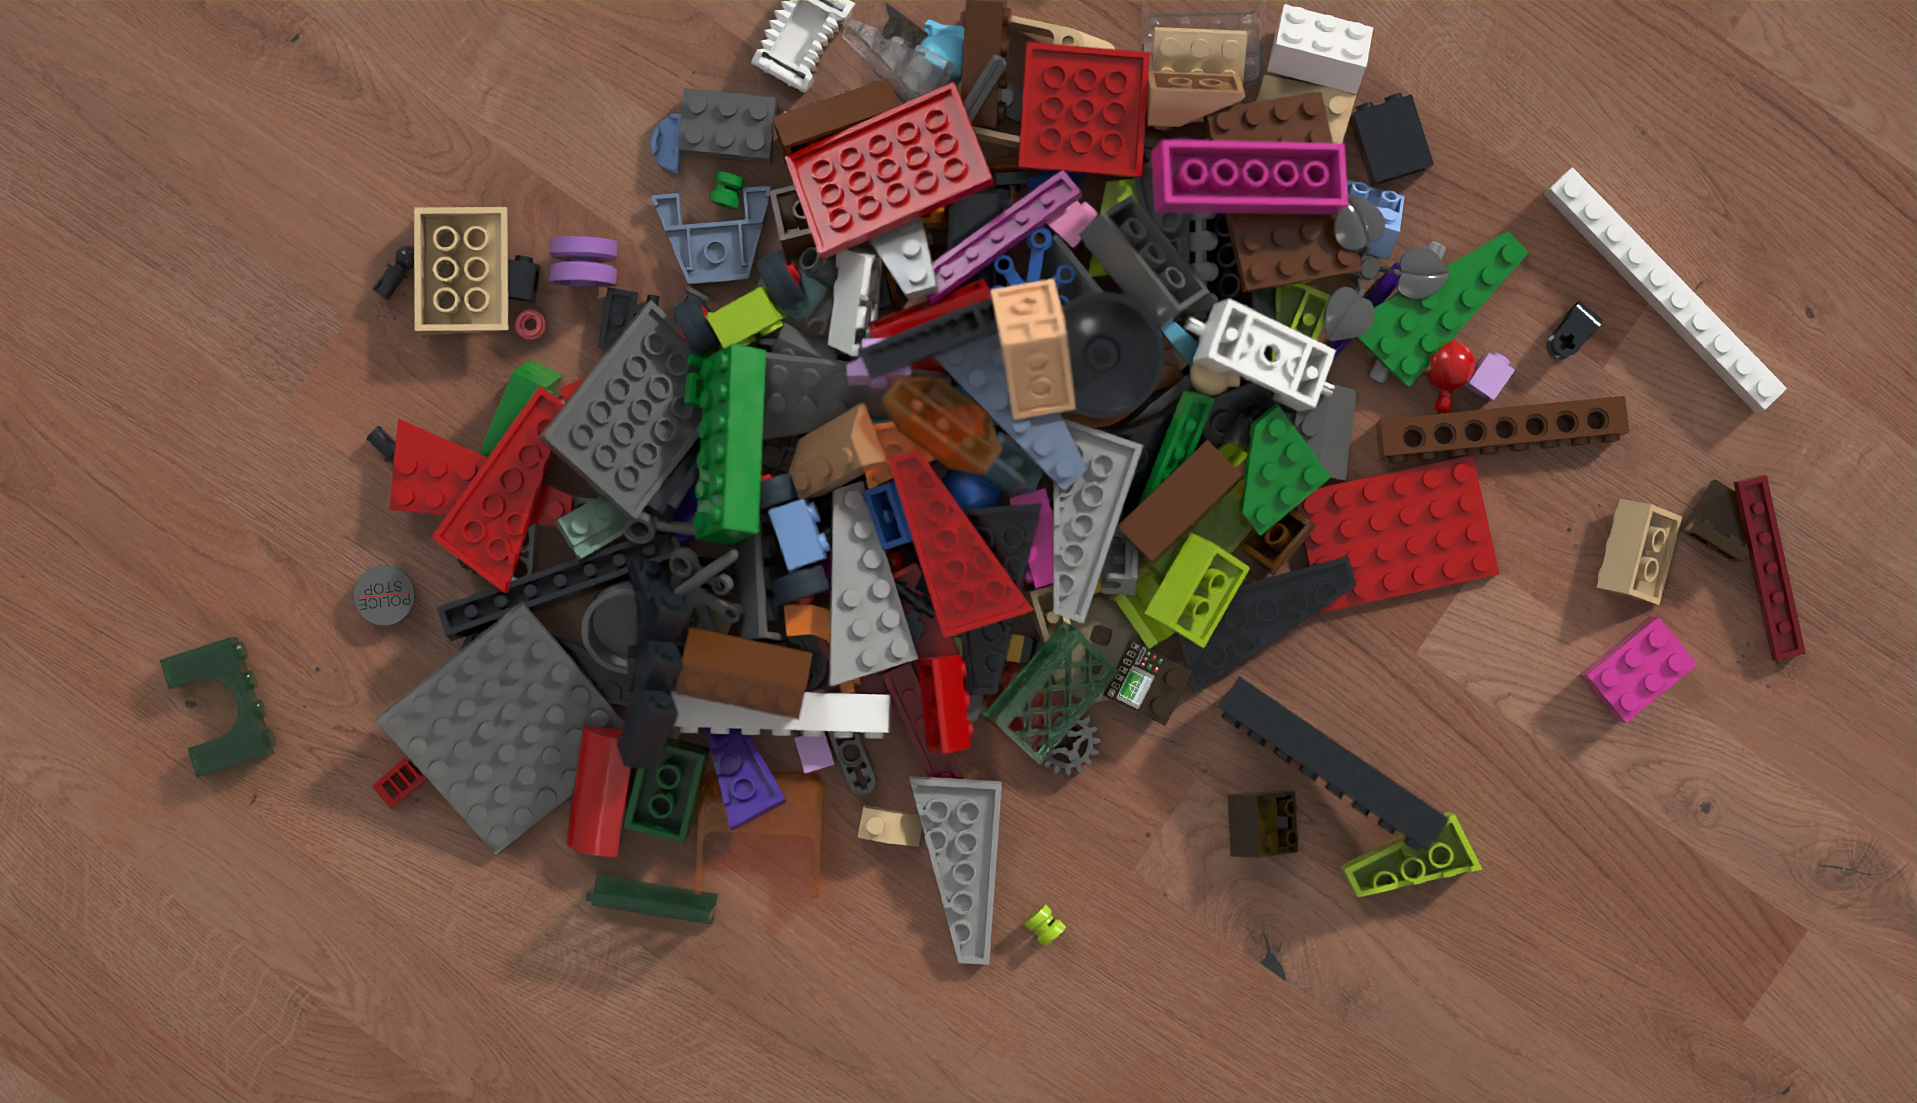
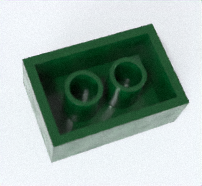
M668 737L654 768H638L624 828L684 844L690 833L710 748Z

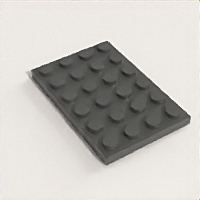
M652 300L645 303L538 437L631 521L638 517L699 437V425L702 421V408L684 405L687 374L699 372L696 366L687 364V358L690 353H698L683 339L678 325Z

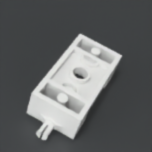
M1227 299L1213 304L1205 324L1191 316L1187 318L1185 322L1187 324H1184V329L1200 336L1193 362L1219 373L1231 371L1275 392L1273 399L1292 409L1303 411L1315 408L1320 393L1326 397H1330L1333 393L1331 390H1334V385L1325 382L1336 350L1237 302ZM1266 346L1272 347L1275 351L1276 357L1272 363L1268 362L1264 357Z

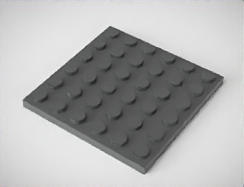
M523 602L518 604L376 717V722L496 855L573 795L583 726L623 730L625 724L623 717Z

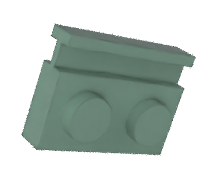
M600 495L558 519L555 523L569 547L575 552L577 560H580L622 536L626 520L624 514L604 496Z

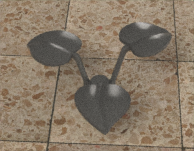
M1348 195V206L1336 214L1334 235L1337 242L1349 250H1359L1365 245L1361 251H1358L1362 271L1352 274L1355 276L1354 282L1357 284L1358 293L1352 288L1344 286L1337 289L1327 302L1324 314V330L1326 338L1330 341L1358 337L1371 327L1374 320V308L1369 300L1362 298L1364 295L1362 280H1371L1379 272L1400 275L1397 282L1399 292L1409 298L1419 299L1437 292L1449 276V270L1440 257L1433 250L1426 247H1413L1407 250L1400 259L1401 270L1380 266L1376 258L1366 255L1371 248L1370 242L1377 241L1384 235L1385 219L1381 211L1373 203L1353 195Z

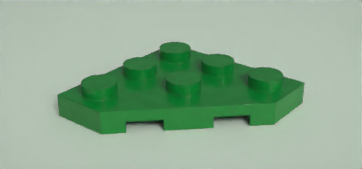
M1276 404L1251 424L1249 435L1251 437L1249 455L1246 456L1243 480H1245L1243 498H1240L1239 505L1240 513L1255 533L1260 536L1331 478L1291 421Z

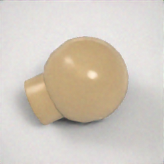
M1193 362L1190 368V381L1193 387L1201 394L1213 396L1221 394L1228 387H1239L1240 375L1231 371L1219 373L1196 362Z

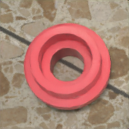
M527 309L517 316L515 328L522 338L535 340L544 334L546 320L540 312ZM533 319L536 321V328L531 331L527 330V321Z

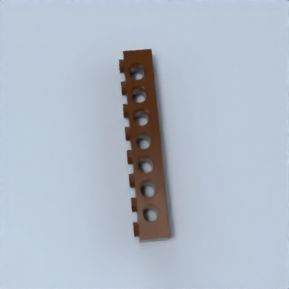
M1625 396L1381 419L1376 423L1380 459L1388 458L1389 463L1407 462L1408 456L1418 455L1420 461L1433 460L1438 458L1437 454L1449 453L1450 458L1468 456V451L1480 450V455L1498 453V448L1510 447L1511 452L1529 450V445L1541 444V449L1559 447V442L1571 441V446L1590 444V439L1601 438L1602 443L1620 441V436L1629 433ZM1589 414L1598 417L1600 426L1597 430L1589 427L1587 423ZM1559 417H1563L1569 422L1570 428L1568 432L1565 433L1558 429L1557 419ZM1528 420H1533L1539 425L1538 435L1528 433L1526 429ZM1497 423H1503L1508 427L1509 435L1507 438H1501L1497 435L1495 430ZM1467 426H1473L1478 430L1479 437L1477 441L1467 439L1465 435ZM1436 429H1443L1447 432V444H1440L1435 440L1434 433ZM1406 432H1412L1418 437L1416 447L1406 445L1404 442Z

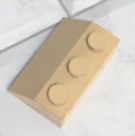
M1619 499L1618 507L1613 515L1614 522L1611 534L1606 542L1603 565L1598 572L1597 588L1660 605L1682 516L1652 504Z

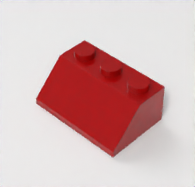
M953 654L916 659L927 751L944 754L971 748L970 740H973L974 732L972 723L968 722L966 709L970 708V698L968 692L964 691L963 679L966 678L964 660H961L960 655Z

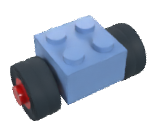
M768 474L760 477L759 513L768 511L788 570H791L788 571L789 575L770 582V587L778 606L796 602L797 606L814 601V595L830 589L822 565L800 571L801 568L829 559L827 552L831 551V546L826 533L819 532L817 523L822 521L816 504H810L806 499L792 502L798 498V494L790 474L776 477Z

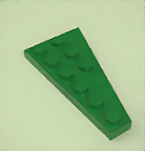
M1503 232L1473 249L1470 253L1447 264L1449 276L1444 285L1432 295L1414 299L1398 292L1379 305L1373 306L1374 320L1371 327L1364 334L1355 337V339L1404 387H1410L1430 365L1428 362L1429 357L1455 337L1529 252L1509 232Z

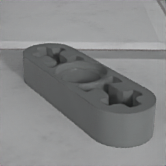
M828 731L850 789L858 795L870 793L876 784V774L860 732H853L855 737L844 738L841 742H838L837 739H842V737H834V731ZM854 744L858 746L860 755L856 759H847L842 752L846 745ZM863 761L865 764L860 766L862 775L870 777L867 780L866 786H862L860 782H854L857 780L855 766H858Z

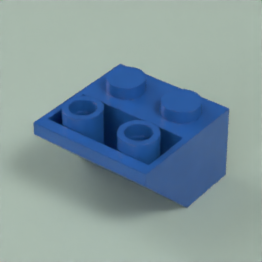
M895 481L863 491L882 549L886 550L913 541Z

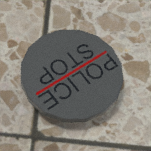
M378 565L369 568L359 577L354 588V602L357 611L365 620L375 625L389 626L402 621L409 615L415 602V589L412 580L403 570L395 566Z

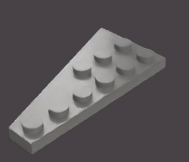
M922 216L869 239L875 252L882 259L908 300L939 292Z

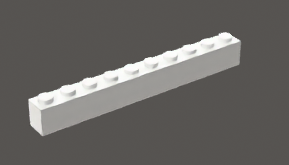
M1573 167L1566 171L1543 193L1754 412L1767 409L1787 389Z

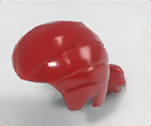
M1457 341L1445 343L1428 359L1431 365V370L1427 372L1428 380L1440 390V396L1437 398L1434 407L1436 412L1440 414L1449 413L1452 407L1451 397L1453 396V391L1469 382L1475 372V358L1468 346Z

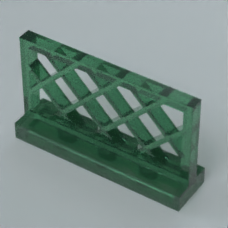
M1065 621L984 714L989 721L1003 731L1039 765L1120 672L1084 637V634ZM1080 643L1085 647V661L1072 662V651ZM1102 664L1108 669L1100 680L1092 681V665ZM1085 666V682L1072 683V668ZM1057 669H1065V684L1052 685V674ZM1085 688V698L1080 703L1072 704V689ZM1065 690V705L1052 706V691ZM1045 692V707L1031 709V699L1036 693ZM1065 711V721L1062 725L1051 728L1052 712ZM1045 713V728L1031 730V715ZM1025 716V731L1013 732L1008 726L1015 717ZM1045 734L1044 746L1038 753L1034 752L1031 749V736ZM1019 737H1025V742L1022 741Z
M597 874L595 886L586 892L585 901L592 902V906L713 925L718 893Z

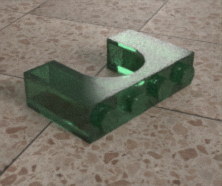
M229 637L160 660L168 689H177L210 678L225 683L233 691L237 699L238 716L229 732L217 739L187 748L196 777L212 774L275 753L273 749L276 746L274 734L271 729H267L264 717L267 715L262 700H258L254 688H257L256 677L252 670L248 671L245 661L248 658L247 649L243 641L239 642L238 637Z

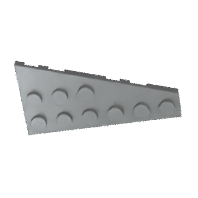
M1063 419L1087 470L1065 492L1054 482L1053 613L1084 623L1143 445Z
M863 481L832 491V562L829 624L830 676L828 687L918 659L886 553L882 549L863 491H866Z
M909 776L958 963L989 965L1002 782Z

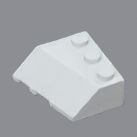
M862 243L837 253L836 268H839L834 284V304L828 345L852 356L860 354L859 349H862V339H873L867 323L877 320L879 317L878 308L883 261L872 245Z

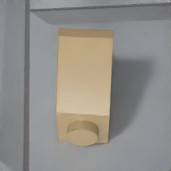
M1054 583L1024 592L1026 600L1033 608L1030 615L1046 651L1076 643L1070 619L1053 613Z
M864 805L858 838L919 847L922 832L920 816Z

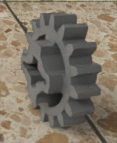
M1067 708L1063 709L1062 716H1058L1055 711H1052L1053 719L1048 721L1042 718L1041 721L1045 725L1044 729L1036 728L1035 730L1037 734L1041 735V739L1033 741V744L1042 748L1036 755L1037 757H1046L1043 763L1045 767L1051 763L1054 764V773L1056 774L1061 768H1065L1066 775H1070L1071 768L1073 767L1080 773L1082 772L1081 764L1083 762L1090 766L1093 764L1089 759V755H1098L1099 753L1093 748V744L1099 743L1100 738L1092 736L1098 728L1097 726H1087L1091 719L1089 716L1082 720L1079 719V710H1076L1073 716L1069 715ZM1064 721L1075 722L1082 728L1073 731L1066 727ZM1054 726L1056 730L1054 740L1046 745L1048 732ZM1065 733L1069 737L1080 735L1071 743L1072 748L1069 750L1065 746L1053 748L1059 745L1058 743L1062 741L1061 735ZM1087 739L1086 750L1080 757L1078 753L1080 742ZM1058 752L1065 754L1070 762L1056 760L1051 755Z

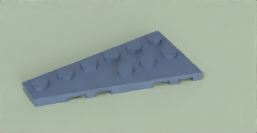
M998 332L934 356L936 361L1064 492L1087 470L1060 412L1013 420L1005 363Z

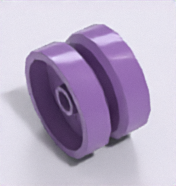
M561 236L550 239V255L555 259L569 262H557L549 266V283L573 288L617 286V269L611 265L602 264L618 258L617 241L586 236Z

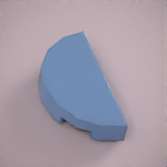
M674 113L663 119L654 128L651 137V149L659 165L668 172L679 175L681 154L678 151L681 113Z

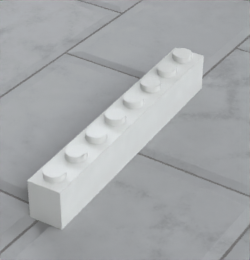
M671 692L679 713L674 726L680 727L681 733H698L699 727H711V733L729 734V728H741V734L760 735V729H772V735L791 736V730H803V736L821 737L822 731H834V737L852 738L853 732H865V738L881 739L883 738V733L891 732V695L805 692L798 720Z

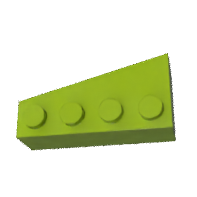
M1451 812L1443 814L1449 818V822L1428 852L1422 848L1418 853L1404 843L1406 837L1402 834L1339 866L1352 893L1357 897L1483 869L1455 814Z

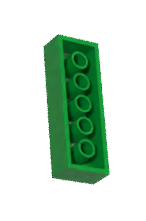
M731 344L705 358L701 375L704 378V387L700 396L702 421L698 429V435L701 438V448L697 457L699 482L695 490V495L698 499V510L694 518V528L697 530L696 540L730 545L758 533L766 350Z

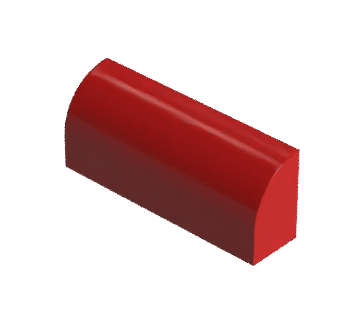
M583 726L566 839V844L578 852L617 858L630 767H624L617 747L622 730Z

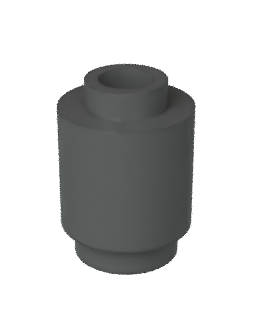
M809 247L804 250L799 260L802 271L824 287L833 286L837 280L839 268H836V257L832 255L822 260L816 247Z

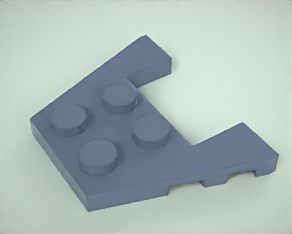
M770 185L743 188L745 220L682 225L679 193L651 195L653 204L688 285L750 280L770 200Z

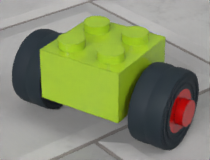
M776 250L757 262L764 286L712 313L707 304L698 295L674 307L680 334L699 355L705 354L721 344L723 348H726L731 344L746 346L757 340L754 335L760 331L761 335L764 336L783 326L781 319L788 316L785 309L806 298L805 288L801 281L803 279L801 272L795 263H791L783 251Z

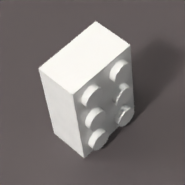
M1284 4L1275 31L1267 71L1357 94L1367 67L1373 27Z

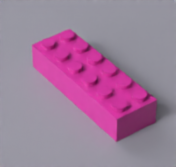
M1162 140L1152 150L1155 212L1335 215L1348 206L1345 146L1343 143Z

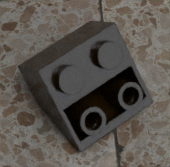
M1295 791L1251 792L1228 795L1230 857L1261 858L1298 852Z

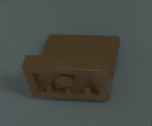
M1711 480L1681 531L1731 562H1743L1749 551L1744 548L1746 538L1736 493L1721 482Z

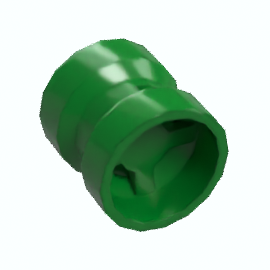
M716 171L714 177L715 189L710 192L708 202L737 210L740 202L738 194L744 188L745 179L730 173Z

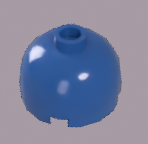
M977 460L963 461L956 464L947 471L946 476L941 480L961 509L999 506L1003 495L999 476L989 465Z

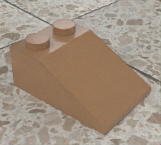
M1149 71L1146 108L1148 125L1158 130H1169L1172 126L1180 127L1243 100L1245 92L1240 76L1237 74Z

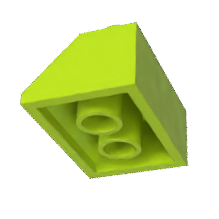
M1190 533L1155 596L1152 598L1145 614L1204 648L1250 567L1219 546Z

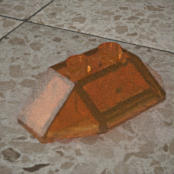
M900 375L881 400L898 431L950 469L985 475L1002 451L990 415L939 377H908Z

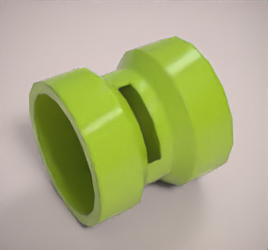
M1046 904L1038 908L1023 923L1029 931L1036 933L1038 936L1037 940L1043 947L1050 944L1066 928L1061 920L1055 919L1052 916V910Z

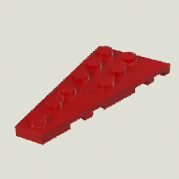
M541 386L533 394L431 537L505 593H508L553 452L538 437L565 405L564 402Z
M398 418L389 510L447 516L488 457ZM542 483L530 524L557 526L555 521L574 511L575 496Z
M919 449L888 458L943 638L1032 612L1033 608Z

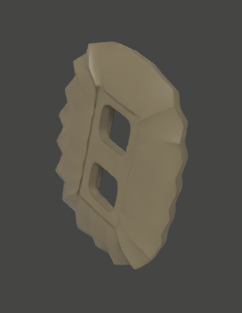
M1094 597L1091 600L1084 623L1070 619L1076 643L1055 649L1051 669L1055 682L1065 693L1082 700L1098 703L1112 700L1102 694L1129 641L1132 640L1140 644L1141 637L1116 602ZM1095 625L1104 626L1112 630V636L1107 646L1093 643L1090 640ZM1086 654L1102 658L1103 664L1098 675L1081 670L1082 661Z

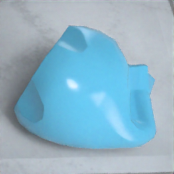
M928 19L923 26L925 29V39L917 49V71L921 76L939 87L952 82L957 86L962 81L965 27L942 25Z

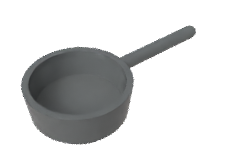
M733 549L727 551L675 588L672 593L680 594L683 599L738 559L737 551ZM631 580L616 582L602 589L588 607L581 626L582 640L590 656L604 668L622 674H628L627 654L629 645L638 643L637 609Z

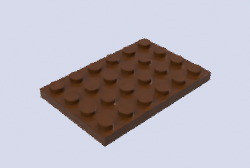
M1321 91L1230 105L1203 116L1208 141L1333 143ZM1225 213L1243 293L1351 275L1362 271L1358 250H1349L1342 247L1335 238L1334 220L1336 214Z

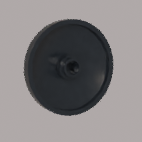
M1112 292L1087 293L1073 298L1061 306L1076 408L1071 411L1090 418H1113L1124 415L1144 403L1159 383L1165 360L1162 334L1150 313L1136 301Z

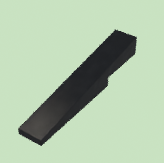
M992 298L978 304L976 302L859 349L870 380L997 333L998 328Z

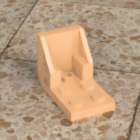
M1054 280L991 290L1000 345L1005 363L1013 420L1076 409L1065 325Z

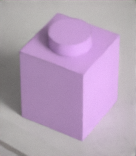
M1489 352L1482 357L1475 367L1471 380L1464 386L1485 401L1491 402L1495 400L1515 370L1509 366L1511 362L1506 357L1497 352L1494 355Z
M799 730L800 735L796 736L794 740L804 773L836 763L826 731H822L821 737L803 736V730Z

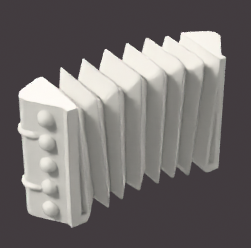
M850 0L781 1L784 10H774L777 20H769L771 29L764 30L767 40L760 41L763 49H757L751 64L756 67L758 66L764 73L774 75L779 80H783L789 87L792 86L795 89H799V91L805 94L814 83L811 71H818L815 63H820L818 55H824L822 46H829L828 39H835L833 32L839 33L838 25L848 23L855 6L854 2Z

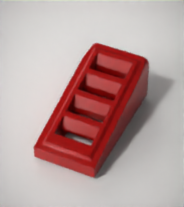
M407 755L372 785L390 809H393L428 780L424 774L420 775ZM404 767L416 779L414 782L411 783L402 772ZM397 775L407 788L402 790L392 777ZM388 782L398 796L393 798L383 785Z

